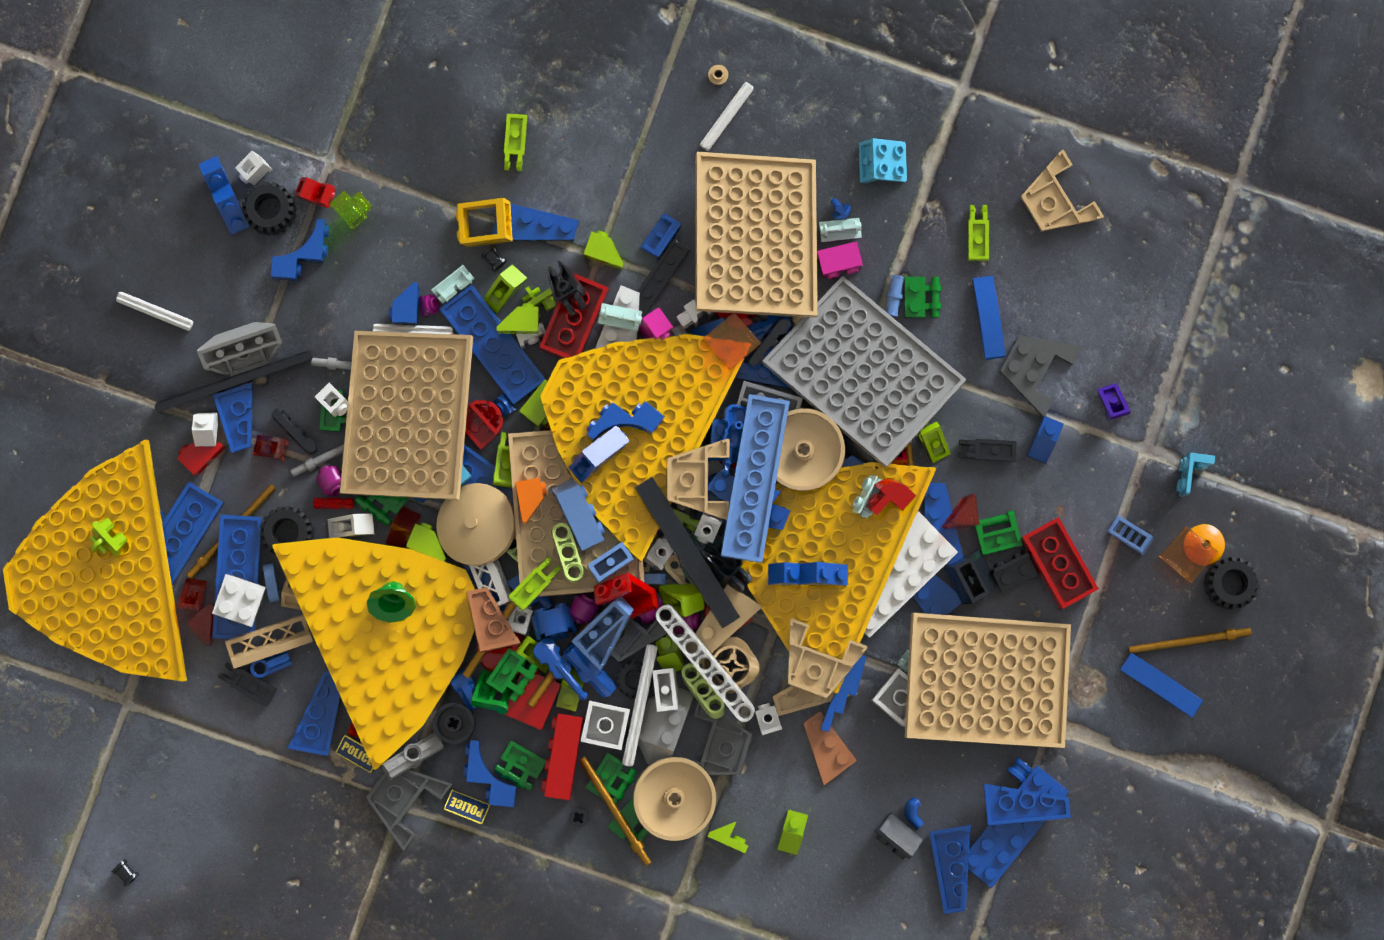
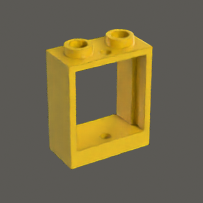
M497 198L457 204L456 219L459 223L457 239L461 245L473 247L513 241L510 201L507 199ZM496 207L498 234L469 238L468 210Z

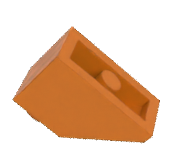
M540 478L515 482L523 525L530 521L544 501L543 495H547L545 482L541 483Z

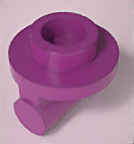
M429 294L419 297L422 317H428L438 312L439 301L434 295Z

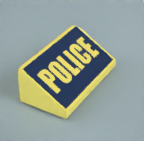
M344 735L335 753L372 773L373 767L363 745L348 735Z
M452 790L444 810L483 824L490 805Z

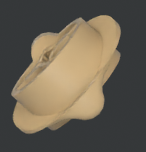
M729 637L712 653L731 678L736 671H745L739 679L734 681L740 689L753 682L760 672L756 656L752 653L747 643L740 638ZM730 649L725 659H716L720 652ZM737 649L744 654L747 665L737 662ZM706 658L701 665L703 668H709L711 662ZM730 660H732L735 665L740 667H731L729 670L724 664L730 663ZM716 674L713 676V681L716 684L724 683ZM729 690L726 693H735V691Z

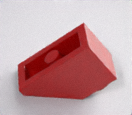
M191 443L189 446L186 444L179 450L178 454L180 455L177 459L193 475L198 477L226 447L221 443H216V446L196 447L194 443Z

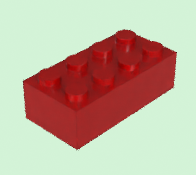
M577 274L574 275L586 290L583 299L587 307L581 309L577 301L574 302L572 306L576 314L571 316L566 307L558 302L539 346L541 351L560 359L573 357L584 352L600 314L601 305L605 302L609 292L608 287Z
M1059 517L1021 537L1025 549L1030 553V558L1059 610L1099 589Z
M558 714L557 718L553 717L551 729L555 730L554 738H550L548 750L552 751L551 758H547L545 764V771H548L547 779H543L541 791L545 792V797L564 800L571 799L583 717Z

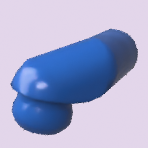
M911 798L905 805L904 814L917 830L924 824L917 816L920 801L917 798Z

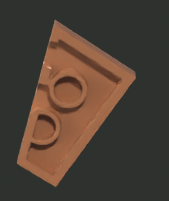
M487 587L466 592L480 653L521 643Z
M819 711L805 721L803 725L823 785H825L857 760L832 727H830L829 732L820 730L824 716Z

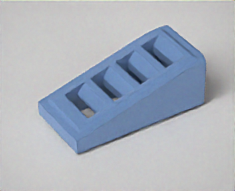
M1119 515L1107 531V533L1142 556L1154 540L1153 536ZM1120 524H1125L1119 534L1116 533ZM1128 527L1131 528V531L1129 532L1127 537L1124 538L1123 535L1127 531ZM1135 532H1137L1138 536L1134 542H1130ZM1142 537L1146 538L1141 547H1138L1137 545Z

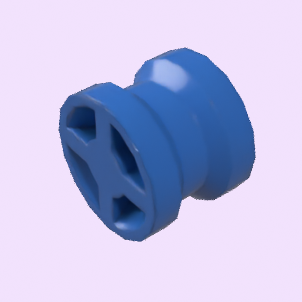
M1017 757L1014 760L1015 764L1009 767L1007 771L1023 783L1025 776L1030 774L1033 769Z

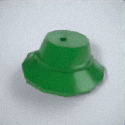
M395 581L387 582L381 588L372 591L367 599L369 613L377 620L388 623L403 621L411 616L416 608L414 598L405 591L401 583Z

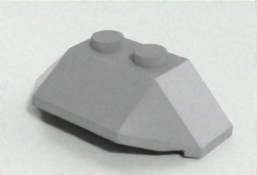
M253 322L215 335L197 349V353L205 370H211L231 377L269 364L282 344V340L275 324Z
M677 687L678 710L657 712L655 696L649 698L644 711L638 745L647 764L651 765L660 759L672 757L694 697L690 691Z

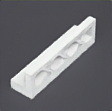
M497 559L481 567L469 565L478 589L487 587L490 592L491 590L497 592L500 601L496 602L499 607L508 605L510 602L508 596L512 592L499 560ZM483 571L491 576L489 586L482 584L481 576Z

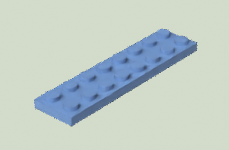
M749 394L721 557L762 563L790 401Z

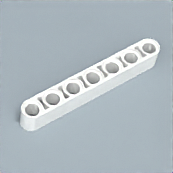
M671 605L661 606L656 612V619L735 717L742 722L749 721L755 712V708L750 700ZM663 609L669 610L671 612V619L664 620L661 617V611ZM680 625L684 628L683 636H677L674 633L675 626ZM692 641L697 644L698 649L696 652H690L687 649L688 642ZM708 658L711 666L703 668L700 665V659ZM721 674L724 677V683L716 684L713 681V676ZM734 690L737 693V699L729 700L726 692ZM740 707H748L751 712L750 715L742 716L739 712Z

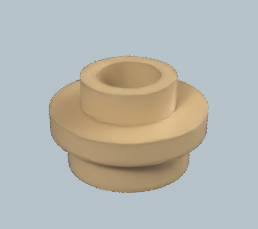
M714 65L708 72V78L711 83L722 85L728 79V71L722 65ZM717 71L722 73V76L719 78L714 75Z

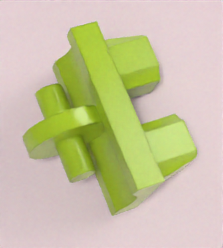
M529 286L525 288L528 294L521 297L524 303L532 299L527 303L535 304V307L543 304L547 312L556 308L550 288L537 297L535 296L541 292L539 287L532 291Z
M108 518L99 523L97 521L91 524L93 527L91 531L95 535L90 538L93 542L91 550L93 552L100 550L105 554L108 551L105 548L106 546L115 557L120 555L121 548L127 543V538L121 532L113 538L108 534L115 528Z

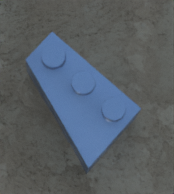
M570 479L552 488L551 491L560 505L559 508L567 520L578 547L583 551L604 541L602 534L605 531L601 523H596L594 516L597 514L593 505H588L585 499L588 494L584 486H579L574 479Z
M622 596L614 599L572 640L579 650L600 671L608 661L634 611Z

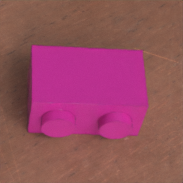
M857 241L817 251L822 278H837L840 273L847 272L848 275L854 274L862 268L863 264Z
M658 307L642 318L638 331L644 339L654 338L656 340L660 337L663 340L670 336L673 326Z

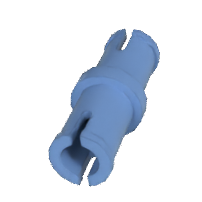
M891 275L890 289L886 295L888 297L886 312L891 317H898L899 303L903 297L901 290L904 276Z

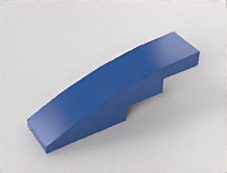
M993 276L973 278L972 283L979 320L978 326L985 360L1005 358L1003 332Z
M1132 653L1120 669L1121 672L1191 718L1194 717L1204 702L1185 687Z
M861 656L846 675L838 694L834 693L820 730L829 732L834 712L843 714L847 696H856L867 656Z

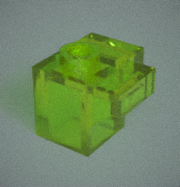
M344 190L329 203L351 230L365 220L368 212L373 208L359 191L350 197Z

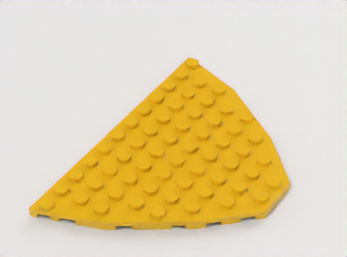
M683 334L667 337L663 340L659 337L656 340L649 338L629 342H614L598 349H592L573 357L561 359L555 366L540 399L558 453L573 479L579 486H584L588 494L585 499L588 505H593L597 514L595 517L620 542H623L625 547L640 562L643 561L659 527L634 487L653 477L667 499V458L700 448L751 344ZM646 401L665 416L652 435L633 427H619L626 434L629 440L628 444L583 483L568 468L577 456L593 443L587 438L588 431L586 429L593 420L595 422L601 417L599 413L606 404L610 406L613 402L633 417L634 415L631 412L634 408Z
M143 440L140 444L89 470L82 480L67 491L44 516L36 521L27 538H24L15 551V555L3 568L8 607L11 612L24 619L25 622L42 632L56 644L69 648L121 673L185 682L187 677L149 440ZM108 518L115 526L108 534L113 538L121 532L127 538V543L121 548L120 555L115 557L106 546L105 548L108 551L105 554L100 550L97 552L91 550L93 542L90 538L95 535L91 531L93 528L91 524L97 521L99 523Z
M869 462L856 466L842 467L831 482L812 491H796L786 488L780 483L775 485V490L781 493L773 504L791 510L784 530L768 528L762 563L742 560L743 565L741 568L751 575L752 581L747 586L758 604L762 606L761 609L788 651L790 649L791 618L809 625L802 646L837 659H843L849 640L857 643L861 642L936 468L890 464L887 468H884L880 463ZM870 475L878 476L882 480H897L916 495L903 511L889 502L878 515L872 513L868 519L852 512L854 508L853 502L857 496H860L863 490L862 484ZM781 562L848 565V585H768V564ZM844 679L833 691L834 693L838 694Z
M344 538L274 544L272 547L372 767L376 770L424 725L462 664L474 633L466 592L475 590L466 569L412 549ZM395 581L401 583L405 591L414 598L416 608L412 615L403 621L388 623L377 620L368 611L367 599L372 591L381 588L387 582Z

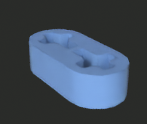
M274 563L263 564L269 602L280 601Z
M644 574V583L647 585H666V574Z

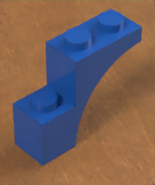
M218 156L200 163L199 167L231 235L250 227Z
M316 219V225L311 237L301 248L287 255L272 256L271 277L273 280L298 281V276L302 275V264H299V261L324 263V258L328 257V246L325 245L326 238H329L330 226L327 225L325 219Z
M646 401L634 408L631 412L634 415L633 417L612 402L610 406L606 404L600 411L601 417L597 422L593 420L586 429L588 431L587 438L594 442L600 435L611 430L616 425L618 428H637L652 435L665 416Z
M781 562L768 564V585L846 586L848 585V565L824 562L801 564Z
M470 740V744H466L465 756L469 757L468 765H464L463 777H467L466 782L491 784V788H487L486 800H489V805L515 807L517 786L506 784L494 777L483 762L480 752V741Z

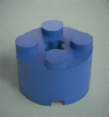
M566 603L555 605V609L546 610V608H541L534 611L535 615L531 619L538 643L541 639L551 638L554 641L569 637V632H573V635L577 633L574 617L571 615L570 607H567Z

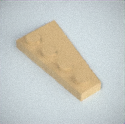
M729 585L726 586L724 592L740 618L721 628L710 610L695 633L711 654L762 608L757 602L742 592L735 591ZM691 641L687 645V649L690 652H696L698 646L695 642ZM706 658L700 659V664H701Z
M790 686L772 697L777 714L781 716L831 702L834 692L827 699L798 687Z

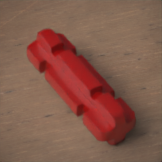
M314 498L313 507L315 509H353L354 500L353 498Z

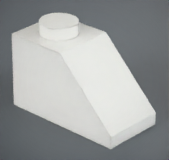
M197 413L193 415L192 434L195 447L216 446L219 413Z
M351 514L327 519L329 538H352L374 534L372 514Z
M673 668L653 670L657 712L678 710L676 671Z

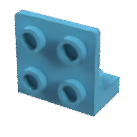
M875 138L860 142V183H869L876 180L906 182V143Z
M1189 453L1183 456V459H1180L1179 471H1182L1176 487L1179 497L1190 494L1193 469H1208L1209 466L1215 463V456Z

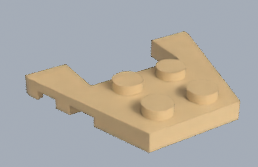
M1064 150L1058 153L1020 197L1041 232L1101 220L1104 217L1095 201L1076 211L1056 179V175L1072 167V163Z
M724 439L667 458V500L727 520L729 501H708V458H729L730 439Z
M791 618L788 684L828 699L865 653L868 646L849 640L843 659H837L802 646L809 625Z

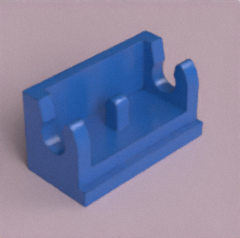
M665 213L662 214L640 248L659 260L680 230L681 223Z

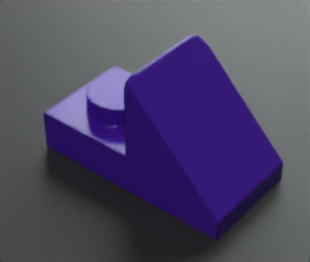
M1117 383L1097 389L1098 396L1105 408L1106 420L1131 414Z

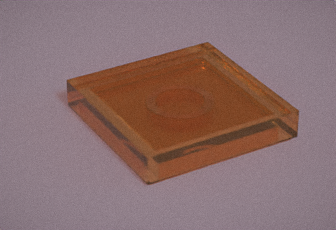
M735 313L731 314L703 338V341L729 370L761 344Z
M1186 525L1159 557L1192 583L1217 555L1218 551Z

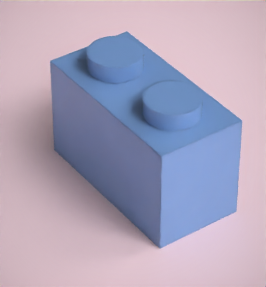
M623 542L589 563L587 568L596 582L600 584L632 563L634 559Z

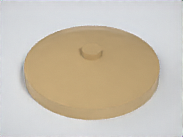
M813 409L791 410L787 415L776 481L786 488L796 491L819 489L831 482L843 465L845 458L843 435L836 423L822 412Z
M474 483L460 487V499H446L439 510L436 530L440 545L452 559L465 565L482 566L494 562L508 550L516 533L514 507L511 501L503 492L487 484Z
M681 757L663 758L649 765L639 776L633 792L634 811L643 827L654 836L670 841L688 839L702 831L711 820L716 806L715 787L708 773L697 763Z

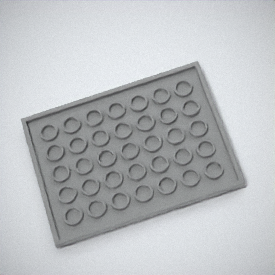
M842 276L817 302L818 316L816 318L803 317L765 357L762 364L817 411L830 417L844 434L884 468H887L961 388L967 379Z

